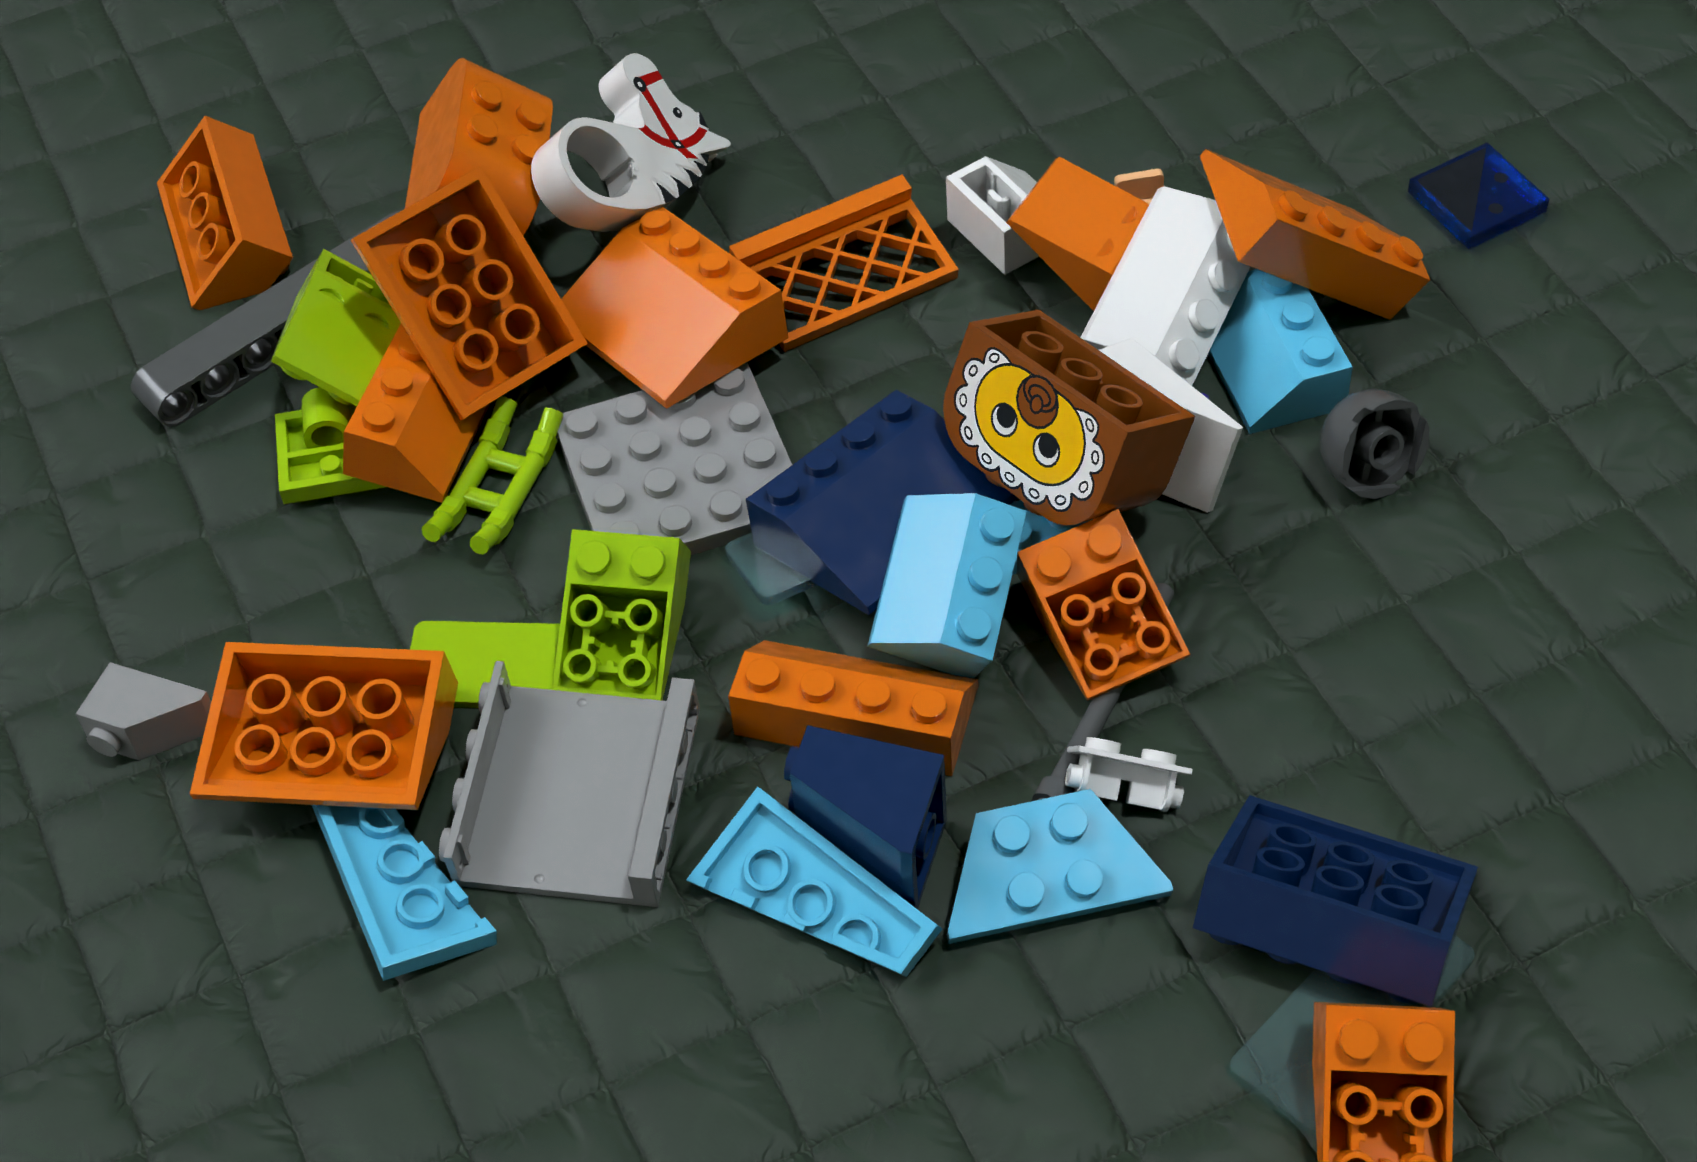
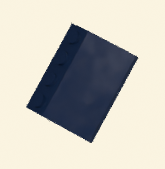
M894 390L746 498L754 547L865 614L870 615L878 606L903 502L907 495L977 493L1008 505L1016 501L1017 497L1007 489L989 482L984 472L967 461L957 451L948 435L944 419L933 408L898 390Z
M1249 795L1208 864L1193 928L1209 933L1214 940L1224 944H1242L1267 952L1271 958L1281 963H1300L1324 971L1331 978L1342 983H1361L1385 991L1391 998L1402 1003H1421L1432 1007L1478 866Z

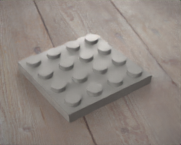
M747 362L667 409L645 391L641 390L565 412L557 432L559 444L591 531L680 538L691 550V555L752 537L746 498L792 465Z

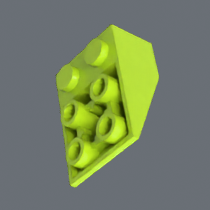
M323 249L295 298L271 362L280 366L290 377L297 380H307L326 390L336 401L346 405L353 404L357 406L401 322L370 273Z
M572 529L552 690L663 700L685 606L691 550L680 538Z

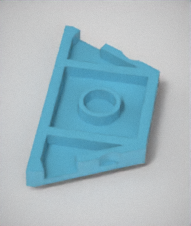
M1091 789L979 812L975 815L947 931L948 944L1171 896L1174 890L1167 876Z

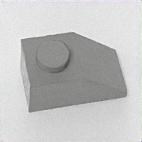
M110 662L76 712V716L87 736L88 744L94 750L110 757L120 754L136 760H142L202 737L211 701L207 691Z

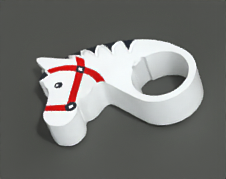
M633 53L625 56L599 81L600 96L606 106L614 113L613 123L587 117L571 120L536 151L531 164V174L534 187L540 199L549 211L561 221L580 229L599 232L618 231L641 218L649 211L656 210L661 206L666 208L695 184L703 174L708 162L717 157V153L728 148L731 142L724 137L710 132L702 113L695 112L673 95L652 61L643 55ZM567 151L581 156L596 170L601 180L606 182L609 197L593 192L580 181L570 165Z

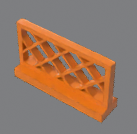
M903 174L729 246V253L762 277L775 276L786 279L787 281L782 291L784 309L810 316L807 325L788 332L789 338L779 343L783 352L958 278V267L912 201V187ZM908 219L915 230L912 240L886 233L888 226ZM857 239L874 243L869 258L843 252L846 244ZM881 245L907 252L902 267L876 260ZM914 254L932 258L940 267L929 273L909 269ZM812 258L831 261L825 276L802 271L800 267L803 262ZM838 264L864 270L859 285L833 279ZM871 272L897 279L895 287L885 292L867 288L866 286ZM795 282L820 288L815 304L789 297ZM828 291L854 297L851 306L842 310L825 307L823 303Z

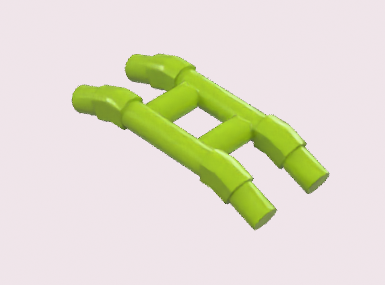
M503 396L497 398L492 415L487 420L484 431L479 438V445L450 495L445 497L441 506L434 511V516L422 526L423 536L428 541H438L446 532L452 531L462 521L467 512L466 507L491 512L489 517L482 523V528L470 539L472 550L477 554L483 555L494 545L499 544L509 534L514 525V518L542 468L548 464L557 443L556 436L564 414L552 408H544L538 428L534 431L531 442L525 451L526 456L502 451L511 429L509 426L517 402ZM488 469L514 475L504 494L478 488Z

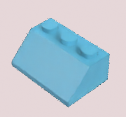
M1258 269L1248 271L1208 352V356L1249 434L1329 414L1339 401L1349 395L1353 367L1308 288Z
M977 493L907 495L903 502L867 647L951 675L974 679L993 661L1027 511Z

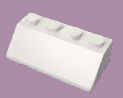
M1165 186L1157 189L1080 338L1098 350L1133 338L1191 386L1193 385L1250 269V266L1242 264L1237 260L1216 200Z

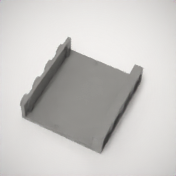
M496 661L490 682H484L480 689L479 713L481 718L478 729H471L467 737L466 760L468 766L465 777L458 778L454 785L452 805L455 815L451 828H444L440 837L439 858L440 861L445 862L451 880H455L462 887L658 907L700 713L695 680L672 677L667 701L511 686L504 661Z

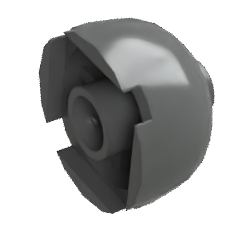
M1372 388L1349 394L1334 406L1326 417L1320 432V452L1327 471L1343 486L1360 497L1378 499L1393 494L1401 487L1392 483L1401 479L1407 471L1414 475L1423 462L1429 446L1430 427L1427 419L1419 414V407L1416 404L1390 391Z

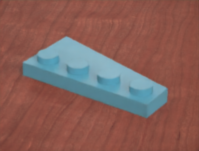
M758 786L686 879L698 887L905 977L908 976L942 931L940 926Z
M312 805L383 981L497 944L496 929L486 917L481 919L469 905L467 894L455 880L449 881L435 864L433 853L423 841L418 843L405 828L404 819L396 809Z

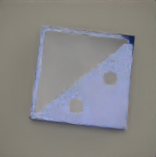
M1488 142L1411 178L1408 186V192L1468 249L1547 212L1550 200Z

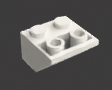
M985 156L946 177L947 220L1006 275L1039 257L1006 223L1037 182L1025 171Z

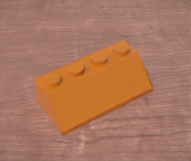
M204 116L157 181L191 307L197 310H204L266 291L272 286L279 275H283L287 271L293 258L254 134Z
M400 324L344 430L343 474L442 503L491 403L465 419L460 420L406 330Z
M764 640L744 651L728 698L734 735L800 747L807 725L942 754L944 755L945 775L952 777L977 693L978 679Z

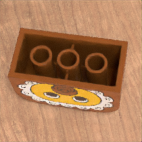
M1041 310L969 322L946 388L943 405L946 429L957 451L967 461L984 472L989 482L1007 489L1023 501V505L1027 510L1060 525H1075L1087 522L1117 509L1123 512L1145 506L1159 498L1171 479L1196 417Z

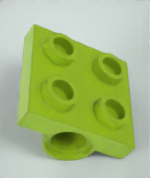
M318 387L311 389L303 396L302 410L275 414L278 482L283 504L386 487L343 474L344 430L357 406L342 404L333 399L326 390Z

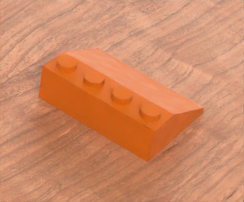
M1205 149L1200 155L1238 262L1389 320L1430 281L1422 261L1423 253L1419 246L1411 239L1404 236L1401 237L1350 207Z
M482 166L351 239L358 254L460 420L465 419L588 344Z
M663 206L645 213L641 218L623 227L561 298L588 344L586 346L666 409L789 338L781 289Z
M225 642L190 790L191 797L202 800L418 810L449 734L458 681L445 652Z

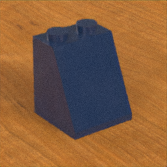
M807 725L800 747L792 746L785 762L784 779L791 781L792 787L788 810L795 813L798 818L918 909L947 821L944 755Z

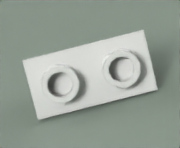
M1093 737L1086 738L1085 746H1069L1067 748L1068 753L1080 755L1078 765L1069 764L1065 777V786L1075 788V792L1091 789L1099 798L1117 801L1121 780L1130 782L1126 803L1157 809L1161 812H1167L1169 808H1180L1184 788L1183 786L1175 785L1177 775H1192L1193 769L1175 765L1177 755L1158 750L1142 749L1141 758L1119 754L1121 743Z

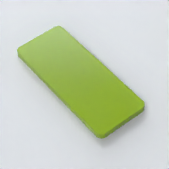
M422 621L414 628L410 650L444 651L458 681L454 708H479L481 686L484 682H490L496 661H504L511 686L552 690L560 624Z

